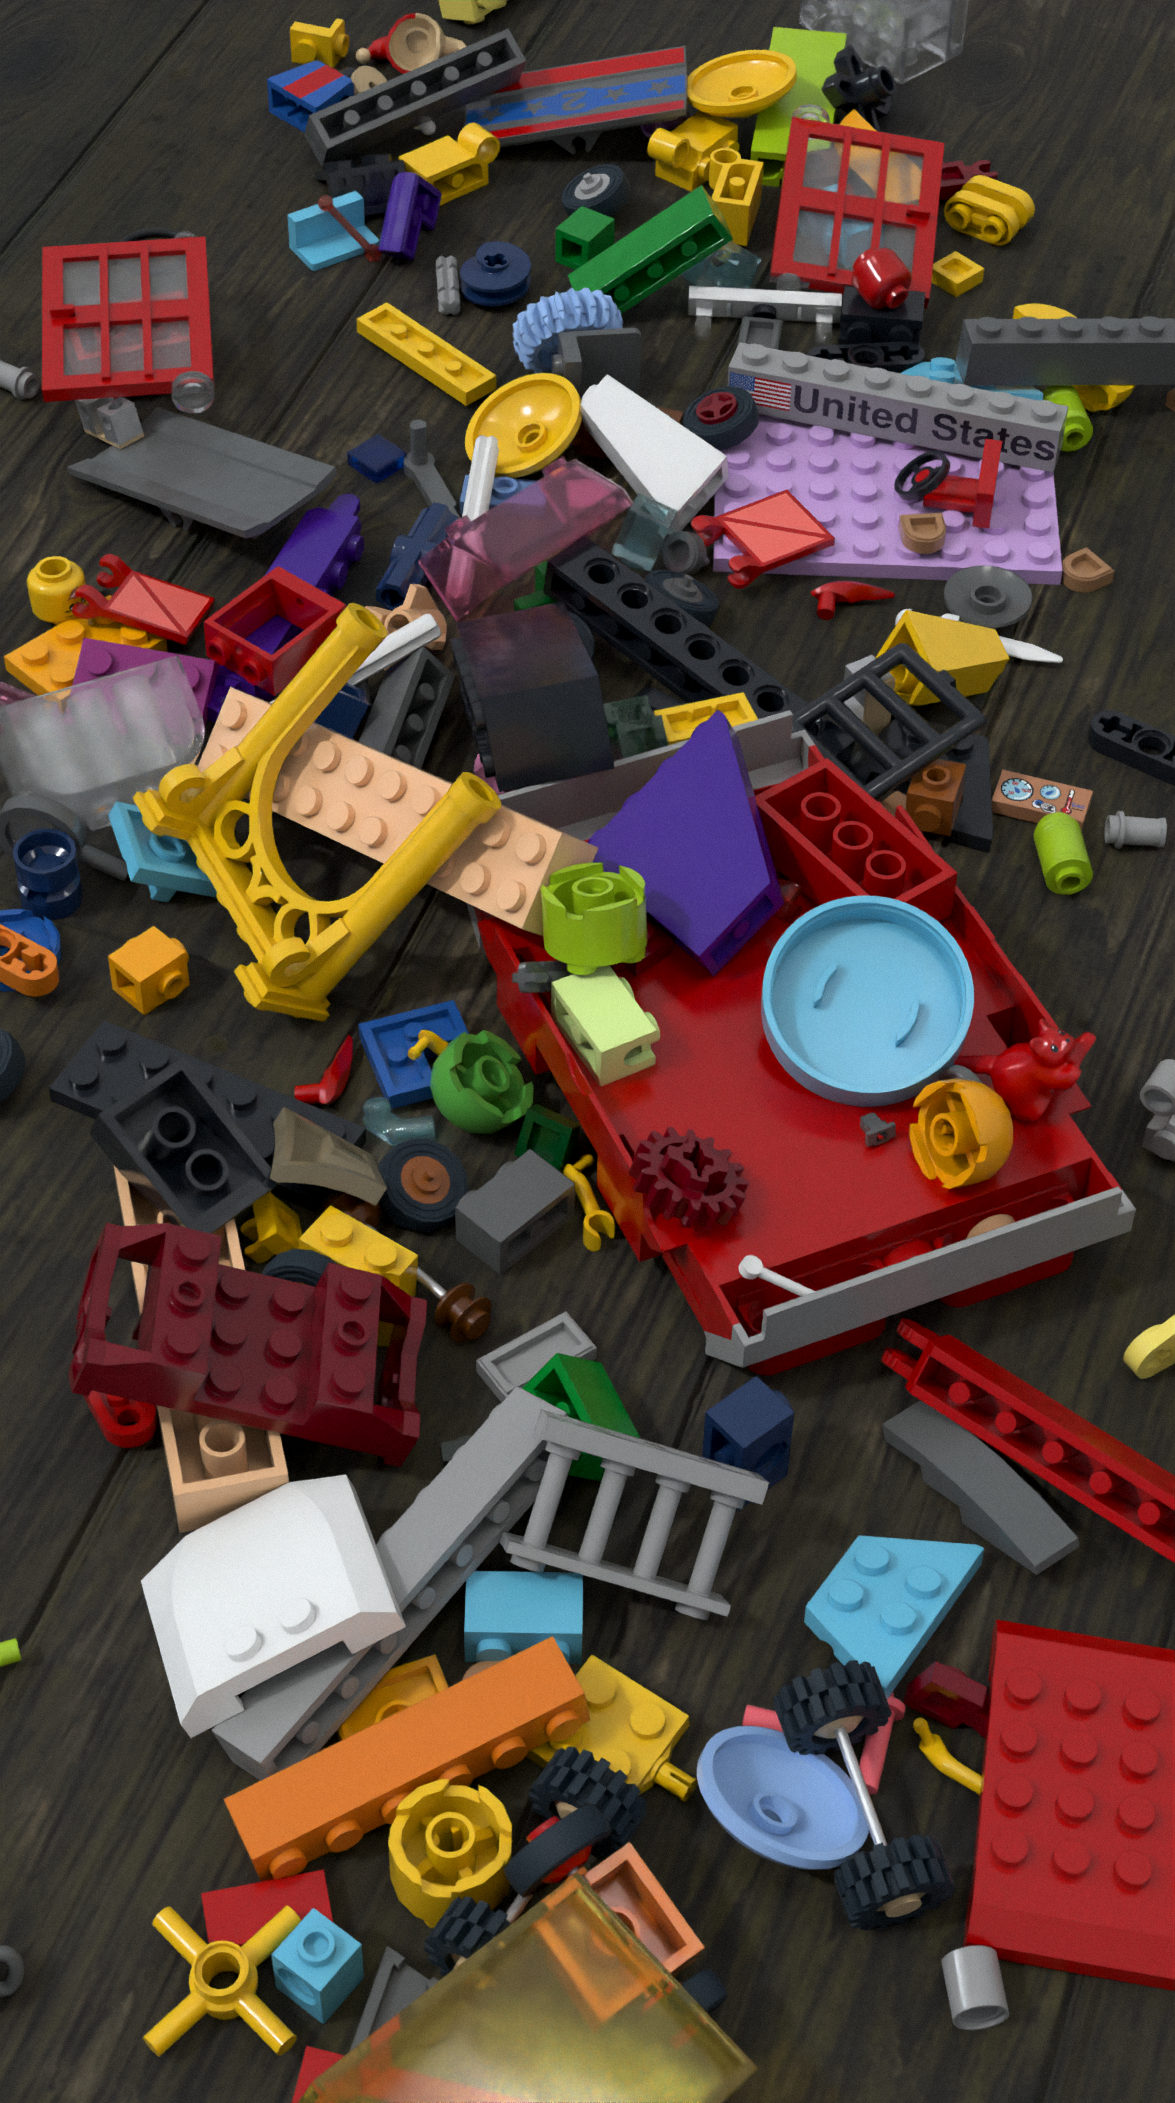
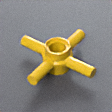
M286 1905L240 1947L233 1942L223 1940L207 1944L172 1907L168 1906L161 1910L154 1918L152 1925L192 1966L189 1975L191 1993L143 2036L148 2047L160 2057L208 2013L214 2018L223 2020L240 2016L278 2056L286 2053L293 2046L297 2037L255 1994L258 1987L256 1967L273 1953L301 1922L296 1912ZM231 1971L239 1975L236 1982L228 1988L214 1989L208 1986L212 1978L221 1972Z

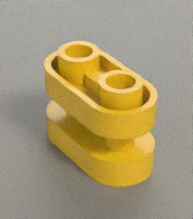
M983 175L972 177L960 191L955 193L946 202L944 207L945 218L952 228L997 246L1007 244L1033 218L1035 213L1033 200L1025 191Z

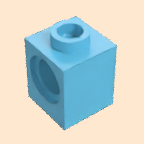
M314 1908L271 1954L276 1988L323 2025L364 1978L362 1944Z

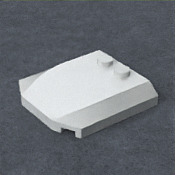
M347 1475L288 1482L186 1535L141 1580L179 1721L190 1738L244 1711L243 1703L238 1694L343 1640L350 1652L354 1654L406 1627L357 1492Z

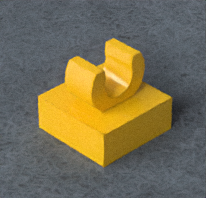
M271 1192L252 1204L255 1218L246 1221L240 1227L241 1232L253 1242L256 1241L244 1249L247 1256L257 1263H263L274 1254L277 1256L279 1253L299 1248V1238L302 1236V1230L298 1214Z

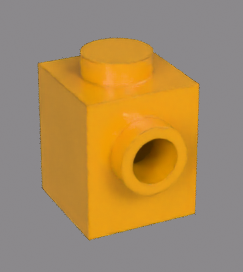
M155 926L139 936L128 940L121 948L108 955L112 989L144 1016L168 999L178 996L183 989L190 985L187 965L189 956L185 947L179 940L167 937Z

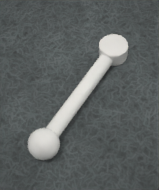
M748 1255L739 1264V1272L746 1279L753 1280L760 1277L801 1297L816 1292L764 1268L761 1260L756 1256Z

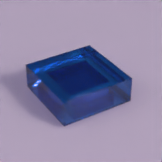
M379 434L347 452L348 465L375 483L403 468V460L407 457L405 451Z

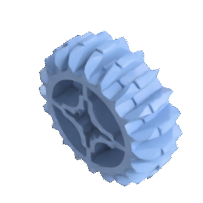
M570 288L564 293L556 291L555 295L548 298L540 297V302L537 304H528L527 311L517 315L518 320L513 324V344L515 352L518 354L520 362H523L525 369L533 370L535 374L544 372L552 374V355L558 354V332L622 328L623 320L620 310H617L616 303L613 302L612 297L604 295L602 290L591 292L589 288H583L580 291H574L573 288Z

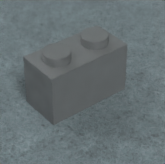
M529 1149L517 1160L505 1163L497 1171L495 1177L478 1190H471L461 1198L455 1207L456 1240L501 1275L574 1217L575 1183Z

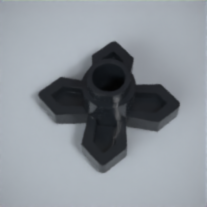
M849 45L838 51L833 62L837 73L826 78L822 86V93L833 108L843 109L847 115L855 109L876 131L880 132L877 120L886 116L891 107L890 98L896 92L894 77L884 66L878 68L872 66L865 70L862 59L853 46Z

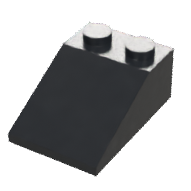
M184 1056L101 1112L89 1132L121 1175L174 1225L212 1234L281 1184L270 1179L272 1168Z

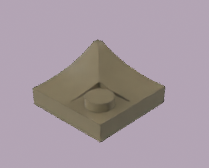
M283 1107L273 1123L275 1151L270 1179L277 1183H304L335 1189L356 1196L376 1206L387 1187L373 1155Z

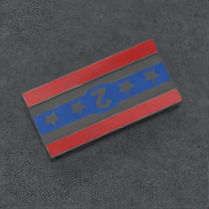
M686 46L522 72L519 82L466 104L464 127L469 123L479 124L497 137L500 141V148L553 140L571 154H575L576 146L572 141L576 136L586 141L585 151L589 152L600 134L604 131L678 120L680 116L687 115L688 110Z

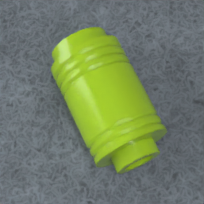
M1072 385L1047 386L1042 392L1043 400L1068 406L1061 450L1075 451L1084 447L1092 437L1093 427L1077 390Z
M1055 812L1044 816L1038 822L1033 837L1046 885L1049 890L1056 894L1069 895L1077 893L1086 888L1093 877L1080 825L1077 820L1066 813Z

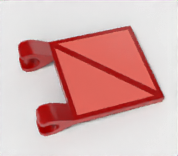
M787 489L719 516L700 515L691 521V527L701 537L706 548L724 534L741 551L743 555L732 557L728 564L735 573L729 575L727 580L737 589L747 587L764 572L833 546L835 543V538Z
M107 554L101 558L99 565L108 567L113 572V575L100 572L97 575L96 582L105 588H119L108 601L93 586L81 585L75 591V596L84 598L89 603V606L77 602L72 608V613L81 619L102 616L186 645L214 606L215 598L133 571L118 556Z

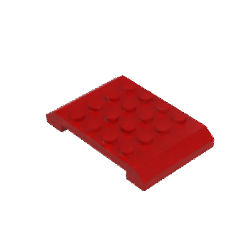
M996 1619L992 1632L988 1675L990 1692L973 1876L968 1894L963 1947L988 1946L996 1950L999 1960L1175 1991V1650Z

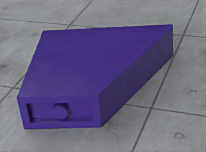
M719 710L707 721L699 724L693 731L691 738L673 757L664 760L657 769L656 774L643 788L628 797L622 809L604 828L597 830L588 841L589 844L598 847L593 862L603 863V872L619 874L620 865L635 870L643 877L646 894V917L672 937L675 944L713 976L731 960L784 904L739 737L726 716Z

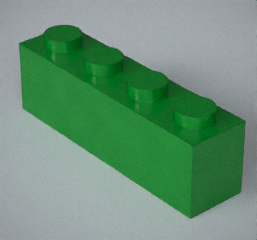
M701 185L570 273L568 278L574 291H580L583 288H589L591 292L602 290L604 295L612 297L613 302L616 303L617 310H620L622 314L732 241L733 237L722 211Z

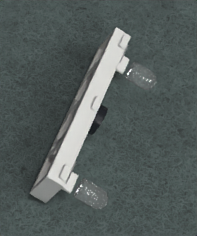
M689 286L688 315L698 316L695 319V338L700 341H706L710 338V317L712 316L733 318L748 316L776 320L818 323L816 324L815 343L817 346L830 345L832 335L831 324L840 323L842 294Z

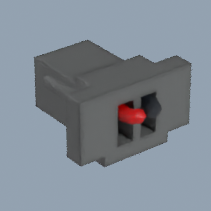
M874 1112L860 1117V1128L865 1132V1144L867 1147L880 1145L896 1136V1124L894 1122L887 1124L885 1121H881Z

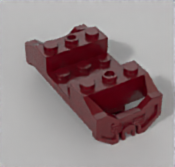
M106 1222L92 1252L78 1305V1322L75 1327L77 1340L72 1348L74 1357L70 1363L68 1374L72 1393L89 1397L91 1391L101 1392L382 1457L385 1464L397 1467L402 1466L418 1441L420 1434L421 1414L414 1402L417 1355L426 1323L427 1300L410 1296L382 1275L330 1262L316 1287L219 1264L222 1236L170 1223L119 1226ZM117 1258L148 1265L143 1310L132 1331L131 1339L138 1340L137 1349L107 1342L104 1332L112 1312V1307L108 1306V1300ZM379 1321L395 1325L393 1326L382 1374L377 1386V1402L381 1404L375 1405L373 1404L378 1326Z

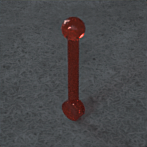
M323 195L319 198V208L323 211H328L365 250V257L369 261H377L382 255L378 251L379 247L368 243L333 206V200L330 196Z

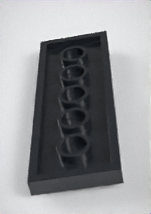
M105 1020L49 1087L52 1102L96 1120L101 1112L184 1056L271 1168L275 1151L273 1123L283 1107L359 1148H362L367 1141L366 1128ZM281 1183L270 1192L277 1197L316 1212L332 1189L304 1183Z

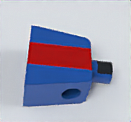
M312 61L267 79L269 112L305 133L309 115L348 99L349 96H354V83L351 80V75L355 70L352 67H347L338 72L321 61Z

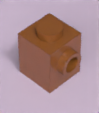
M937 759L913 775L907 791L906 811L919 830L946 836L951 835L963 799L966 764Z

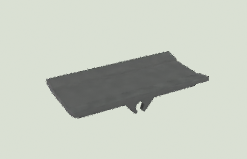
M159 407L140 423L144 433V437L122 449L112 445L93 459L88 458L67 467L68 473L72 476L158 506L173 527L180 525L183 520V529L187 532L194 527L196 521L237 536L243 538L251 537L253 539H257L282 519L315 498L337 475L334 466Z

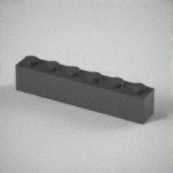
M508 28L309 115L304 136L319 164L324 168L323 163L342 160L519 82L526 59Z
M1067 316L1061 319H1037L1034 317H1022L1020 319H996L993 317L964 319L955 362L963 384L968 386L1175 384V318L1146 316L1143 318L1119 319L1107 316L1101 319H1078Z

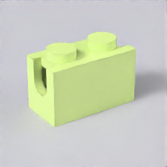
M610 965L599 966L598 970L592 974H572L551 982V1017L600 1087L655 1065L656 1056L651 1050V1044L660 1040L658 1024L650 1012H643L635 1001L628 981L623 977L618 978Z

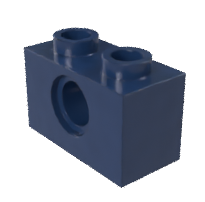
M755 1376L705 1412L702 1457L758 1473L769 1482L768 1490L788 1474L795 1413L791 1404L781 1392L771 1390ZM745 1500L743 1507H745L751 1501Z

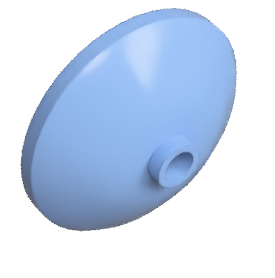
M758 1726L728 1728L715 1734L707 1742L698 1759V1785L714 1818L741 1845L769 1861L804 1870L834 1868L840 1866L846 1860H852L854 1855L860 1851L867 1838L869 1828L852 1780L825 1754L815 1755L814 1751H812L808 1755H800L799 1751L796 1753L791 1752L783 1732Z

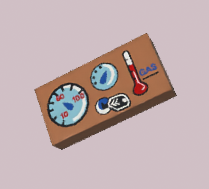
M1002 769L991 801L992 813L1038 823L1044 816L1050 813L1062 812L1077 820L1082 832L1093 791Z

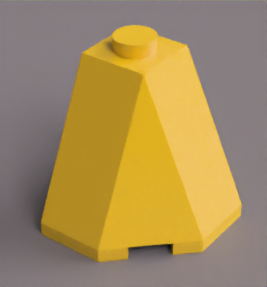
M905 610L875 657L878 658L899 643H906L938 673L943 669L946 670L956 680L957 690L964 697L988 692L1010 659L996 629ZM902 664L889 672L896 679L894 691L910 706H920L941 701Z

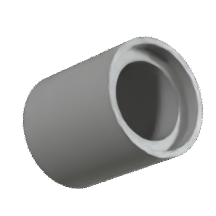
M967 1946L951 1951L943 1957L941 1964L954 2026L964 2030H979L1004 2022L1009 2016V2009L996 1950L988 1946Z

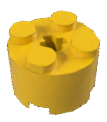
M440 1779L422 1785L403 1799L396 1809L397 1816L390 1828L388 1843L390 1877L398 1900L414 1916L423 1919L425 1924L433 1929L457 1897H460L462 1900L465 1896L472 1897L476 1904L482 1900L490 1904L492 1911L508 1894L511 1884L504 1873V1868L512 1859V1824L504 1805L485 1787L479 1785V1791L464 1785H450V1779Z

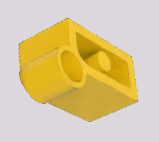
M698 111L671 132L664 128H658L652 134L647 148L649 157L656 159L655 176L692 192L706 181H709L710 154L714 150L730 148L737 152L739 151V143L737 142L738 125L719 116Z
M469 123L460 131L457 142L447 135L399 156V160H404L405 172L417 173L441 191L440 205L488 184V164L497 157L500 151V141L479 124Z
M720 148L710 154L709 186L714 189L712 199L722 211L733 237V240L726 245L747 246L761 204L764 162L741 159V155L736 150Z
M331 1205L299 1238L298 1249L313 1250L331 1258L338 1265L382 1275L410 1296L414 1297L416 1295L418 1255ZM379 1321L377 1345L389 1346L395 1324Z

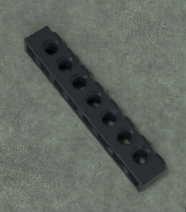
M585 535L548 560L543 593L556 603L563 601L568 612L579 616L590 629L688 704L744 692L758 719L788 710L794 714L809 704V702L801 699L781 684L773 675L765 672L745 657L740 650L729 645L713 633L705 624L696 620L676 605L672 599L664 596L644 581L639 574L632 572L612 557L607 550L599 547ZM825 716L806 727L843 764L851 758L855 740L842 727L834 724Z

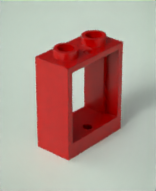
M277 566L204 621L206 655L211 660L216 661L218 665L224 666L243 677L251 685L258 686L276 696L287 687L337 627L336 619L346 608V604ZM277 614L304 631L271 655L248 642L245 638Z

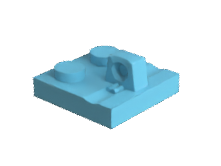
M115 802L108 816L122 857L126 862L131 882L148 885L151 899L168 902L177 890L216 897V889L208 876L198 867L196 863L197 857L186 840L167 835L158 836L152 833L143 824V816L137 805Z

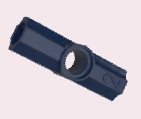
M433 502L430 507L423 508L408 535L400 534L396 538L391 551L390 566L376 588V601L381 603L385 609L393 611L395 608L403 605L410 584L425 586L427 581L436 582L444 562L445 549L458 529V516L454 515L447 505Z

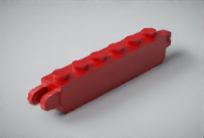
M901 1318L896 1332L905 1340L922 1349L923 1353L917 1361L902 1350L886 1347L881 1361L908 1380L905 1387L910 1394L1175 1563V1475L952 1335L939 1336L916 1321Z

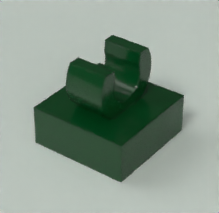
M535 1104L527 1109L514 1155L520 1157L531 1149L559 1172L563 1173L564 1166L570 1163L581 1124Z

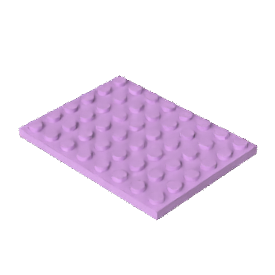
M759 414L758 426L751 436L736 446L720 450V452L727 456L729 478L714 493V517L787 489L835 538L833 546L763 574L948 580L953 574L962 569L987 565L1014 572L1027 584L1060 585L1062 561L1053 472L999 462L989 529L972 527L974 513L923 506L924 496L915 500H903L894 489V483L900 471L909 462L930 451L943 452L950 461L948 475L979 479L982 458ZM942 460L927 462L919 468L931 466L934 469L942 465ZM914 472L904 482L902 491H909L913 486L911 479L915 474ZM942 513L946 525L944 546L939 551L930 554L915 553L907 549L902 543L898 529L899 515ZM724 534L713 545V572H733L728 565L729 560L734 556L743 555Z

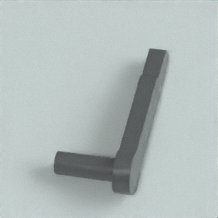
M414 420L410 423L411 452L403 460L404 473L415 482L428 507L433 502L447 505L449 510L458 516V529L453 536L457 537L459 536L461 518L457 513V504L435 468L434 456L427 452L426 422Z

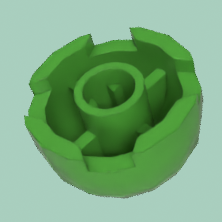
M485 1030L481 1031L478 1035L463 1032L457 1036L440 1053L431 1071L430 1088L435 1104L441 1114L454 1126L473 1134H492L523 1117L533 1103L534 1088L532 1081L526 1085L524 1084L523 1077L516 1066L522 1060L519 1054L504 1039Z

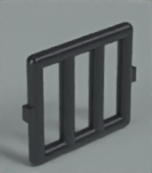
M899 643L793 714L791 733L806 730L825 759L828 758L872 798L878 800L983 729L986 725V717L957 690L956 680L946 670L943 669L938 673L908 644ZM902 664L953 711L961 721L940 734L889 687L881 677ZM865 689L924 746L902 759L855 715L844 702ZM828 714L886 771L864 785L806 727Z

